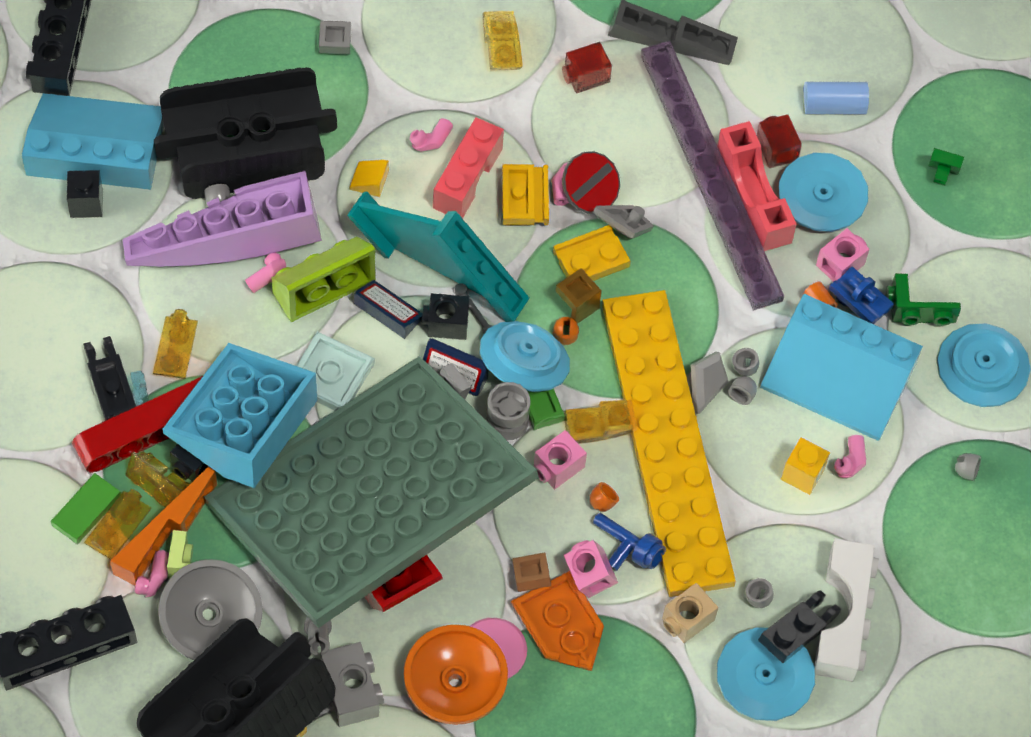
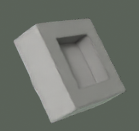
M320 21L319 53L350 54L351 22Z
M452 363L442 367L439 375L460 396L466 399L471 389L467 379Z

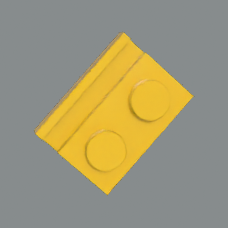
M502 164L503 225H534V223L549 225L548 165L534 167L531 164Z
M610 225L553 246V254L557 256L559 265L566 278L582 268L595 281L630 267L631 261L619 238L615 236L613 227Z

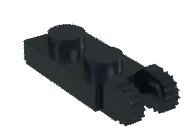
M110 336L103 338L104 350L108 354L106 358L96 360V352L91 342L83 344L89 362L87 363L105 421L136 407L120 355L116 354Z
M819 590L805 603L801 602L765 630L758 641L777 659L785 663L819 636L821 631L839 615L841 608L834 604L819 617L813 610L822 604L826 594Z

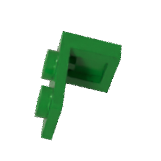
M895 273L891 286L887 285L885 296L894 303L891 309L892 322L905 325L934 323L938 326L957 322L961 311V303L910 302L908 274Z

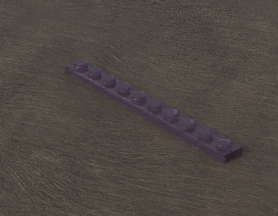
M667 41L642 48L641 58L753 311L783 302L784 294L671 42Z

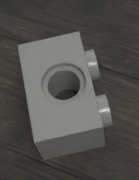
M361 642L331 649L325 654H321V660L325 663L336 687L332 704L339 727L379 717V704L384 703L380 684H373L370 673L375 672L371 653H364ZM350 679H357L362 682V685L358 688H349L345 683Z

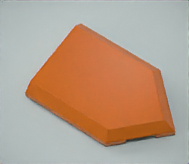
M570 571L551 580V586L534 589L511 601L512 606L545 659L592 671L604 625L586 596L578 590Z

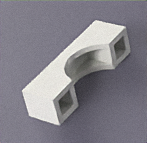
M837 538L833 541L829 555L826 582L843 595L848 607V617L840 625L821 631L814 661L815 675L853 682L857 671L864 670L866 651L861 650L862 639H868L871 620L865 619L866 608H872L875 589L869 588L870 578H876L879 558H873L875 545Z

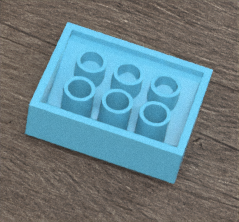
M43 93L28 127L22 152L26 176L67 180V171L100 170L102 184L151 190L157 162L154 139L162 135L164 126L161 106Z
M803 294L760 388L879 441L917 364L923 346Z
M228 343L164 426L163 434L223 477L255 488L317 402L316 373Z

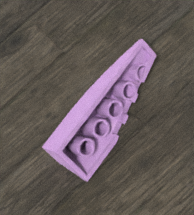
M306 171L243 186L234 190V196L221 202L218 198L206 202L208 207L193 214L188 210L177 215L178 218L166 226L163 223H158L124 238L123 246L127 266H191L230 262L259 257L322 241Z

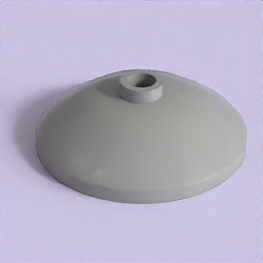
M200 560L178 570L165 585L159 601V622L162 632L170 645L183 656L195 660L239 619L247 618L251 620L257 630H259L262 620V601L252 579L237 566L221 560ZM206 609L213 610L215 618L213 620H206L203 617V611Z

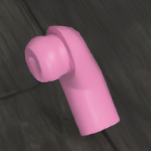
M441 118L431 133H425L423 130L413 131L410 135L412 147L420 152L440 148L451 132L453 124L449 120Z
M862 435L848 437L849 454L843 457L842 460L838 458L834 464L839 477L851 478L865 467L866 452Z
M159 550L155 552L150 577L139 576L137 578L134 590L136 594H143L147 598L154 596L168 577L167 564L169 553L167 551Z

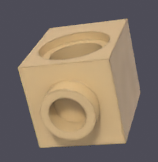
M695 583L665 605L662 617L664 627L673 637L678 636L685 643L715 621L718 606ZM690 611L696 617L685 619L680 615V612Z

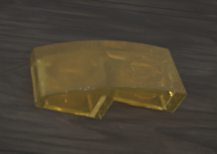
M514 11L483 12L485 43H488L490 70H520L523 67Z
M632 399L600 401L598 408L567 409L564 413L566 431L578 444L616 438L636 432L637 430Z

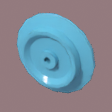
M812 153L798 157L785 168L779 180V199H786L791 213L799 225L814 231L834 232L851 226L862 216L868 204V185L861 171L849 160L830 153Z
M519 321L500 322L488 328L480 340V355L486 368L499 380L514 382L521 385L527 391H549L561 385L570 372V358L564 346L551 333L537 325Z
M986 323L968 324L953 331L942 343L937 359L940 378L949 392L963 402L979 407L1001 406L1016 399L1026 387L1031 370L1028 353L1020 341L1005 329Z
M756 627L738 633L724 646L717 662V682L725 700L739 713L755 720L777 721L794 715L808 702L815 686V666L805 647L785 663H782L758 641L761 634L768 628Z

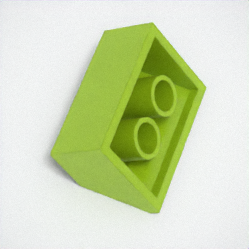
M357 236L348 241L342 240L331 249L321 254H312L304 262L292 268H283L275 276L271 277L273 294L290 322L357 291L372 280L376 281L375 248L373 245Z

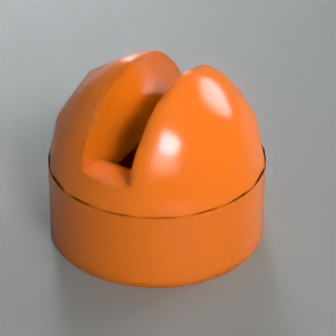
M572 317L559 318L554 324L553 336L562 345H569L577 340L579 334L577 322ZM564 325H569V335H563Z
M600 482L590 494L591 506L599 511L606 512L619 502V497L615 490L604 482Z

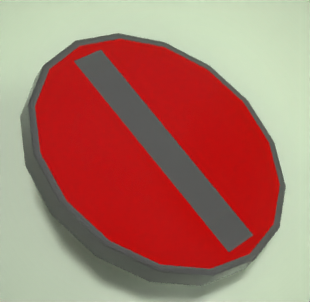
M595 151L581 152L572 157L564 168L562 176L563 192L568 202L577 210L593 214L596 206H612L618 198L620 190L619 173L614 163L604 154Z

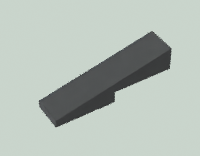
M621 0L615 10L607 35L725 65L731 63L738 39L736 36L685 16H681L679 21H676L625 0Z

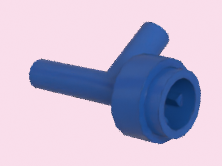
M598 513L593 520V524L621 541V544L609 559L613 570L618 571L632 550H634L632 561L644 569H654L661 562L662 555L666 552V547L663 546L662 540L648 533L640 539L602 513Z

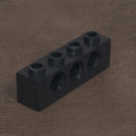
M44 0L46 3L45 10H40L38 17L39 36L34 35L32 42L33 61H28L26 67V79L31 81L34 93L70 96L92 0Z
M122 595L116 597L105 596L98 599L91 606L82 609L72 608L65 611L62 616L52 620H38L27 629L0 634V675L6 691L138 643L135 629ZM100 623L104 625V627L98 632H90L87 630L92 624ZM68 635L71 637L67 643H55L59 636ZM28 647L38 649L31 656L22 655V652Z

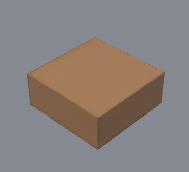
M545 552L512 558L518 592L551 586Z

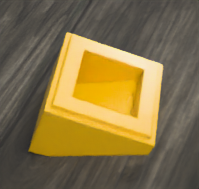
M359 161L350 190L361 193L368 192L370 195L380 197L389 172V161Z

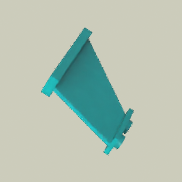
M363 192L347 215L384 258H389L396 249L459 284H465L468 289L483 296L505 322L515 321L530 299L457 211H448L442 221L380 206L368 192Z

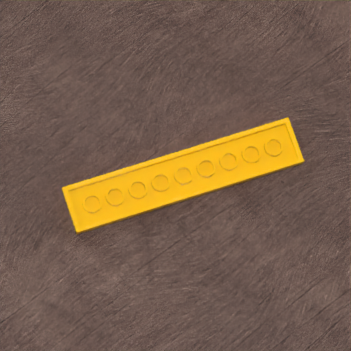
M666 291L603 299V313L654 535L662 540L663 546L666 547V552L662 555L661 565L669 597L679 596L695 583L704 592L735 587L734 571Z

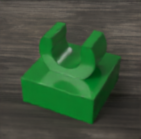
M934 148L928 165L937 169L933 182L945 186L949 173L959 174L964 157Z

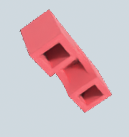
M475 117L434 188L433 209L444 214L448 211H457L462 218L465 216L475 198L476 187L482 172H490L503 149L504 129Z

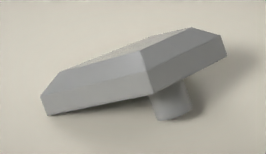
M596 206L593 211L600 220L631 239L650 232L654 227L644 217L645 210L640 206Z
M714 352L691 364L692 402L696 414H700L729 382L720 352Z

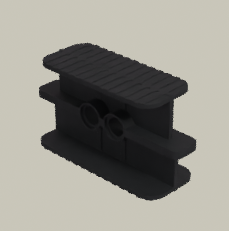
M299 67L284 71L267 72L265 74L216 80L214 82L184 85L163 91L160 95V105L166 135L156 137L154 143L158 158L178 157L185 195L192 199L205 198L204 190L215 184L229 186L230 193L234 194V190L243 186L306 171L308 181L318 179L325 172L324 149L321 145L319 134L332 132L337 129V115L334 109L322 110L315 72L311 68ZM259 130H266V132H262V133H261V132H257V131H259ZM228 135H235V137H231V138L226 137V136H228Z
M247 618L239 619L140 710L137 718V728L142 737H296L333 701L336 687L325 663L319 658L309 659L311 646L307 638L300 632L293 633L278 647L262 636L251 620Z

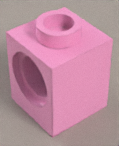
M846 228L820 249L816 266L834 282L841 278L852 266L857 271L863 267L869 253V248L860 236L854 235ZM840 253L847 254L850 257H843Z
M564 430L535 452L533 466L537 469L539 479L543 483L548 482L555 490L585 468L587 453ZM558 458L563 460L565 463L562 465H555L550 460Z
M594 540L579 542L572 547V551L564 554L578 590L588 598L618 583L603 547ZM595 559L594 568L590 572L584 573L586 563Z

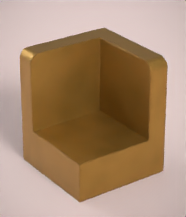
M582 268L556 285V292L572 309L571 317L577 324L600 308L602 290Z

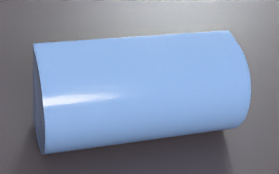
M867 82L804 83L805 114H867L869 105V87Z

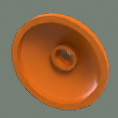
M446 625L427 632L412 646L404 666L405 688L413 704L424 715L445 724H467L488 715L501 701L508 681L507 662L501 648L483 631L466 625ZM452 679H458L462 684L458 687H453L449 682Z

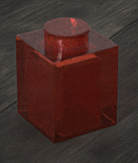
M600 42L566 52L565 66H562V73L566 83L572 84L576 94L610 83L612 64Z
M789 114L779 117L770 116L759 122L756 136L761 144L762 154L769 169L792 163L799 157L802 143Z

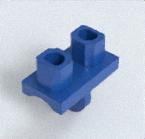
M853 266L841 278L831 283L829 290L836 295V299L843 306H848L860 319L875 324L888 313L894 305L892 301L874 286L875 280L871 277L865 278Z

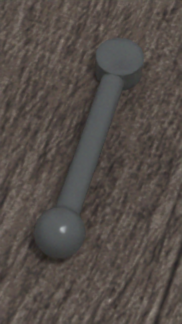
M463 283L457 284L455 286V295L468 296L467 286ZM470 298L469 308L484 328L483 333L485 334L492 325L487 323Z

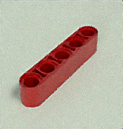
M203 376L79 433L72 440V444L87 472L93 473L103 470L169 439L168 436L163 434L164 426Z

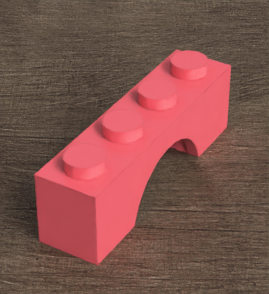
M750 121L721 129L717 151L762 252L791 244L797 224L786 199H779L768 182L762 160L761 144Z

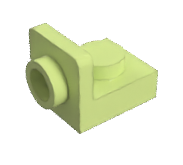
M173 530L167 564L168 579L178 570L192 562L193 544H188L187 531Z

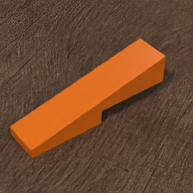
M207 467L110 560L113 575L134 586L136 585L137 578L145 574L153 561L155 552L161 549L170 533H173V530L188 531L206 503L204 496L212 492L217 486L215 470Z

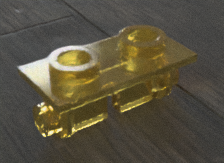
M176 309L170 317H165L153 371L154 375L186 379L198 320L189 319L187 312L183 309Z
M144 451L139 454L132 452L125 475L165 508L190 485L174 472L165 477L163 474L167 472L168 467L154 457L151 452L147 454Z
M131 489L129 493L123 491L84 544L111 560L143 521L151 507L140 501L142 496L136 490Z

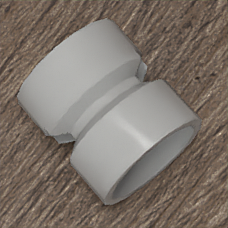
M504 382L496 385L490 391L486 420L506 440L520 438L526 432L529 424L530 396L521 385L514 382Z

